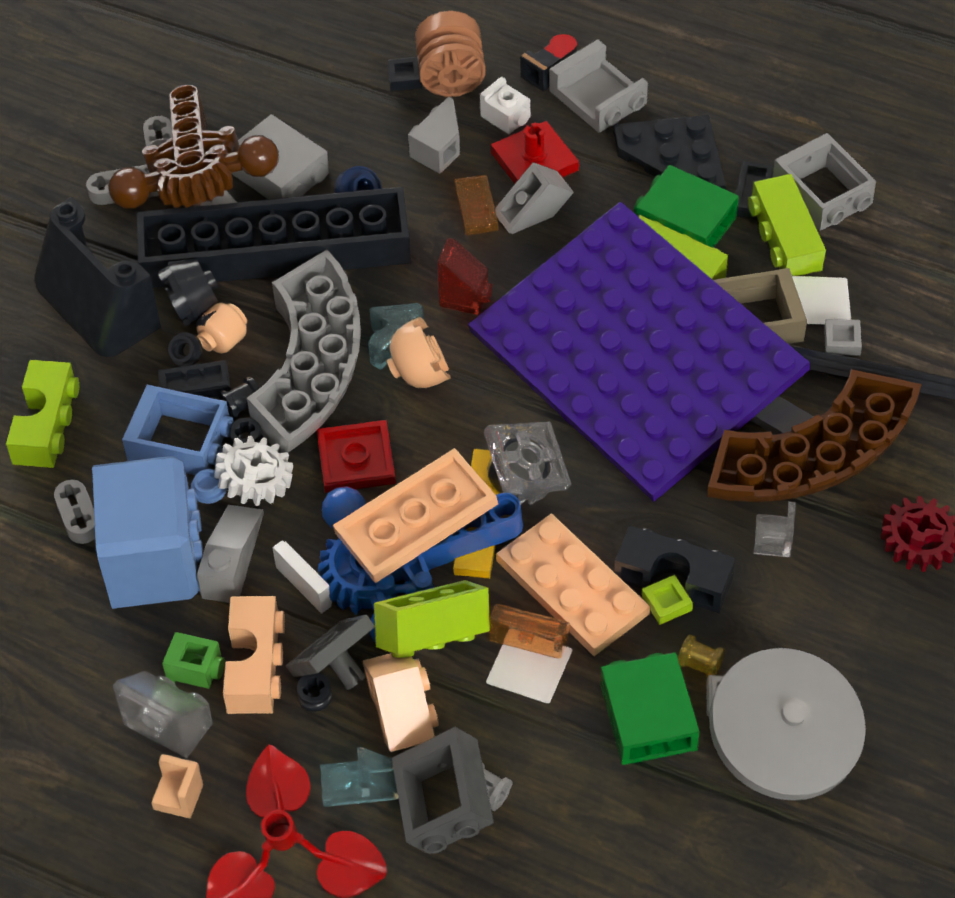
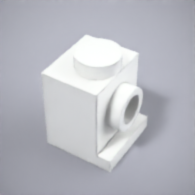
M500 77L480 93L481 117L507 134L512 133L519 126H523L530 118V99L507 85L505 78Z

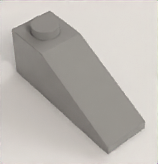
M234 505L227 506L206 543L197 572L202 599L230 603V597L241 595L264 515L263 509Z

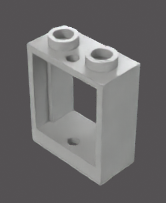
M828 133L775 159L773 178L792 174L815 227L819 231L831 225L839 224L844 218L857 211L867 209L873 203L876 181ZM827 167L849 191L824 204L800 179Z

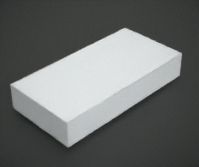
M282 540L273 546L276 568L321 614L332 607V601L329 597V585L286 541Z

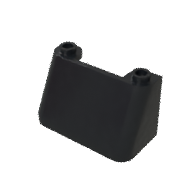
M70 197L57 205L50 214L34 274V281L38 292L97 354L104 357H112L122 353L161 328L151 277L138 263L133 261H122L107 269L87 246L82 228L85 222L84 209L73 197Z

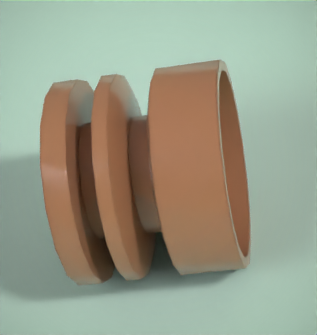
M446 11L431 15L419 24L415 33L420 81L424 87L435 95L445 97L461 96L478 87L485 77V61L480 28L476 21L465 13Z

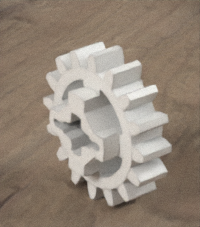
M248 436L246 443L235 438L233 447L224 444L222 453L217 454L214 478L219 479V489L229 488L227 497L241 496L240 502L242 504H245L248 499H253L254 504L259 506L261 499L264 498L271 504L274 503L275 495L283 497L286 488H290L293 476V463L288 462L289 454L287 452L278 453L279 444L276 443L271 447L268 446L267 438H262L260 443L255 442L252 436Z

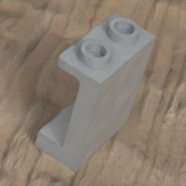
M598 39L550 68V92L598 133L610 126H614L622 118L634 111L640 110L647 103L648 82L642 78L633 83L606 60V46Z

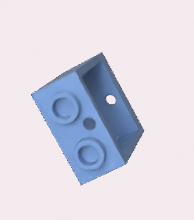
M146 385L122 439L127 460L175 456L184 463L185 472L188 474L196 475L204 469H211L212 465L216 464L217 454L222 451L221 444L224 437L230 436L229 429L233 423V417L229 416L227 401ZM161 416L210 425L200 452L152 442V436Z

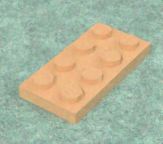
M454 448L333 525L335 534L371 579L377 583L498 505V501L493 491Z
M552 513L496 553V561L593 656H596L650 615V606Z

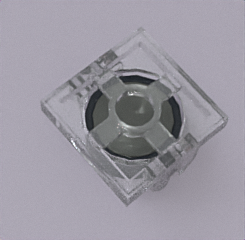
M550 421L488 425L483 431L492 457L487 467L488 478L499 493L513 494L519 499L520 505L525 500H528L529 504H533L543 499L549 492L566 491L572 485ZM530 439L533 440V441H535V442H537L543 449H541V448H540L537 444H535L534 442L530 441ZM548 461H550L551 470L549 475L547 476L549 470Z

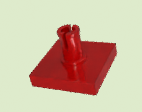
M547 121L532 123L531 127L527 125L523 131L491 144V154L514 184H516L533 162L558 171L562 177L579 170L578 159Z

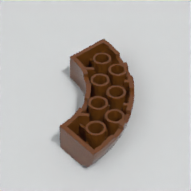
M851 369L849 378L841 393L833 401L832 407L821 416L818 414L805 422L792 426L789 432L772 435L771 431L748 433L724 430L708 485L707 497L743 502L779 501L820 492L848 480L875 462L893 444L916 406L922 384Z

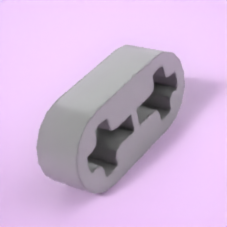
M67 480L60 483L55 489L54 498L66 532L75 543H89L95 539L94 508L86 487L78 480ZM74 494L77 504L71 506L67 496ZM83 517L87 527L80 529L76 521L77 518Z

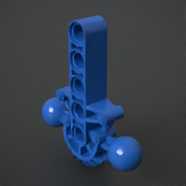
M347 486L335 488L327 493L322 502V517L330 528L334 530L333 525L367 504L366 500L356 489ZM511 493L496 494L498 505L377 583L362 569L363 567L339 538L337 540L327 539V550L320 551L321 563L318 564V573L329 585L330 600L332 602L337 601L342 611L350 606L351 611L357 615L362 608H373L374 610L375 602L398 597V593H406L407 595L434 588L432 576L429 573L430 569L452 562L457 557L511 540L522 532L524 525L519 499ZM503 515H512L507 518H500ZM471 527H476V528H477V529L472 530V531H467V530H466V529L471 528ZM401 580L405 581V584H395V582ZM373 613L370 620L375 626V614ZM374 627L371 631H369V634L372 640L376 643Z

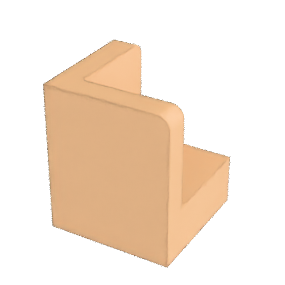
M162 754L159 759L162 777L151 802L153 809L191 819L203 787L198 762Z

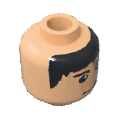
M216 303L197 320V337L205 350L209 352L213 350L220 354L227 353L245 337L247 333V319L244 313L234 304Z

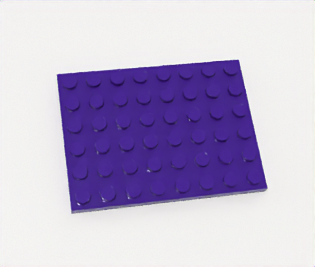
M622 202L616 204L468 324L472 334L653 502L720 446L724 430L737 432L810 370V362Z

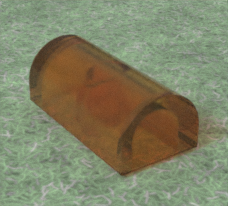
M496 604L490 616L489 640L561 659L569 635L570 622Z

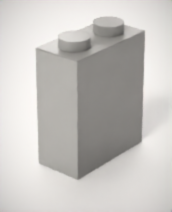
M271 114L240 138L238 142L241 146L245 139L253 135H263L271 139L279 150V161L274 171L264 177H253L245 173L244 170L231 173L269 200L301 197L314 185L322 182L329 174L327 151Z

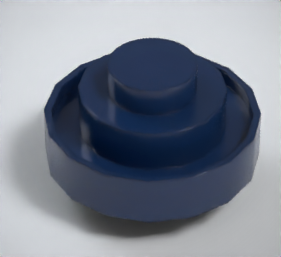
M354 166L346 169L338 176L335 182V193L382 189L381 181L376 173L364 166Z

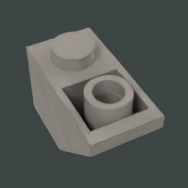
M450 97L445 99L439 106L434 107L429 116L419 125H415L408 134L410 157L439 174L460 155L459 129L454 100Z

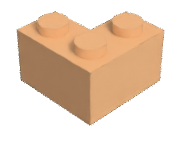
M390 653L363 660L370 695L377 707L384 741L389 751L393 752L419 745L435 737L433 728L439 726L434 705H427L424 691L430 690V684L426 669L421 667L419 659H413L412 656L396 658Z

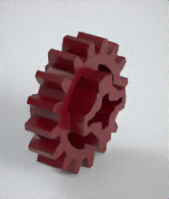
M918 496L916 503L913 504L910 500L904 498L901 508L893 504L890 514H885L880 538L885 541L884 551H895L893 561L896 563L902 559L906 560V569L909 570L914 564H919L921 572H925L928 564H932L936 570H939L942 561L951 563L955 553V515L948 516L950 506L936 507L937 499L935 498L929 504H926L922 496Z

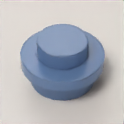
M204 469L195 475L191 483V489H195L197 501L205 504L215 503L226 494L227 488L219 489L218 487L219 479L214 478L215 470Z

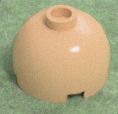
M421 317L404 324L392 336L390 342L392 358L387 359V364L395 378L401 376L408 385L415 388H429L451 377L446 373L449 368L434 335L431 337L429 335L426 336L423 332V329L427 328L428 325Z

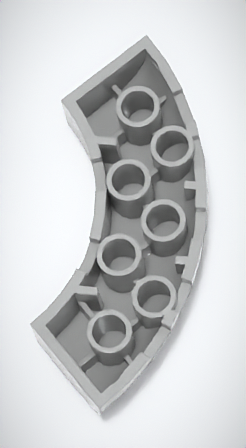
M328 250L272 282L276 309L286 321L291 332L286 352L287 358L281 370L277 369L261 388L248 396L247 402L250 418L259 423L261 434L264 438H267L271 445L276 443L280 445V453H288L308 439L333 413L350 384L359 354L361 326L356 295L351 289L346 273Z

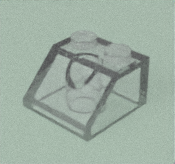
M143 671L117 680L113 685L124 725L185 758H188L213 724L208 702L195 692L188 694L177 688L165 676L160 675L156 677Z

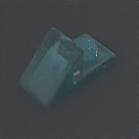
M418 303L373 307L369 310L371 328L375 332L368 342L371 365L379 370H382L387 365V359L392 358L390 352L392 336L404 324L418 317L424 320L422 305Z
M357 747L358 761L320 765L323 806L398 800L392 758Z

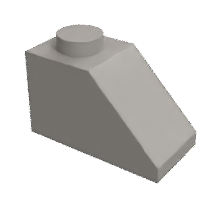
M533 162L493 212L506 230L514 234L554 217L574 192L558 171Z

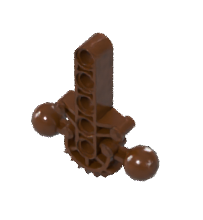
M182 85L175 88L169 96L173 138L159 146L149 145L142 150L149 173L144 174L143 171L134 167L122 168L116 171L110 179L108 190L115 204L124 209H135L143 205L149 194L158 191L164 205L172 204L174 208H178L181 205L189 208L194 204L201 206L203 202H213V198L224 196V191L233 188L231 176L233 172L244 170L245 173L253 177H264L272 173L278 165L279 150L271 139L263 135H253L245 139L240 146L235 129L232 126L223 127L219 131L207 130L206 115L196 86Z

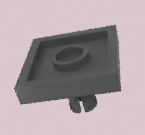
M367 615L341 620L285 666L293 677L317 674L327 665H330L344 684L345 689L349 690L358 684V680L362 681L366 674L362 672L347 649L375 626Z

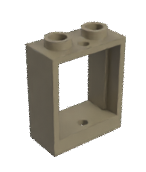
M789 268L713 280L740 304L775 298L782 320L766 322L764 324L788 344L804 342L807 319Z

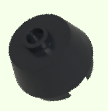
M198 259L168 262V267L157 271L185 327L196 322L213 305L219 303L214 289L219 286L211 270L204 271Z

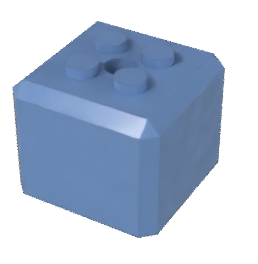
M175 456L93 465L96 551L112 609L192 599L200 591L197 572L199 569L198 563L201 562L203 556L202 540L199 537L202 526L200 511L197 510L195 489H189L184 463Z

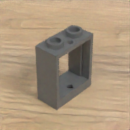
M454 727L392 758L406 843L428 854L438 853L445 850L447 845L462 838L473 837L481 829L494 823L478 740L473 736ZM454 766L461 807L428 822L422 781Z

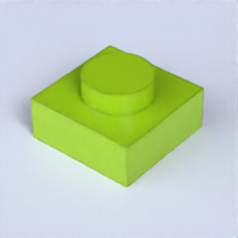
M675 575L642 589V598L650 606V611L659 625L691 612L693 609L692 600Z

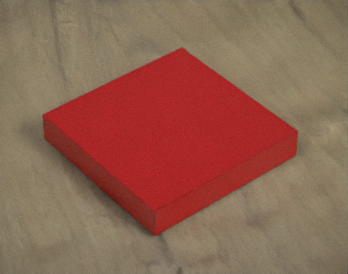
M387 420L317 429L325 493H329L335 488L346 486L353 489L396 484Z

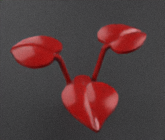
M268 745L254 763L246 787V798L249 807L257 816L263 818L261 830L266 841L262 844L261 861L257 865L255 858L246 852H231L221 857L210 871L206 898H272L275 891V882L268 873L263 871L268 865L270 851L272 849L285 851L290 849L295 843H299L315 857L322 859L317 868V878L324 890L336 897L347 898L363 893L386 877L387 867L377 847L363 835L356 832L339 831L331 834L326 841L325 852L320 851L306 840L302 834L298 833L292 817L286 811L298 810L307 801L311 789L309 776L298 762L286 756L274 746Z

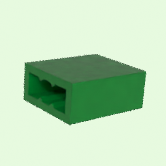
M669 165L662 175H657L654 178L647 194L637 199L633 213L638 217L641 215L652 221H657L663 226L678 233L686 234L709 247H715L737 218L739 195Z
M676 652L670 654L654 653L646 658L628 662L618 660L601 667L600 686L622 765L698 750L699 728Z

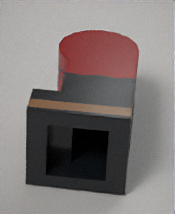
M566 34L556 35L550 40V44L538 53L534 54L530 50L520 56L521 78L543 92L550 87V68L576 53V39Z

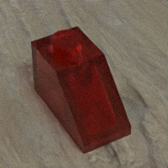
M447 238L437 262L440 307L479 315L483 303H489L493 289L492 283H488V268L455 239Z

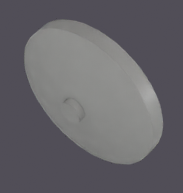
M786 648L767 649L753 653L737 662L725 674L717 687L712 699L709 715L710 732L715 749L728 770L751 789L777 799L804 800L817 797L832 790L847 777L856 765L865 741L866 729L863 709L850 683L837 669L826 661L800 650Z

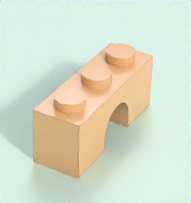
M276 596L230 597L228 631L232 648H248L255 652L246 660L226 661L223 697L227 714L273 713L274 699H280L281 678L280 676H275L276 666H282L283 645L282 643H277L278 633H284L285 631L284 611H278Z

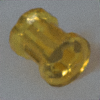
M690 634L685 639L679 652V665L681 668L688 666L705 673L706 678L709 675L716 676L723 662L725 649L721 647L714 649L697 642L696 637Z

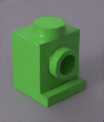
M175 632L162 664L167 683L175 684L178 681L209 689L213 679H221L225 668V658L221 656L218 641Z

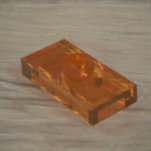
M487 175L454 179L465 234L472 235L498 231V220Z

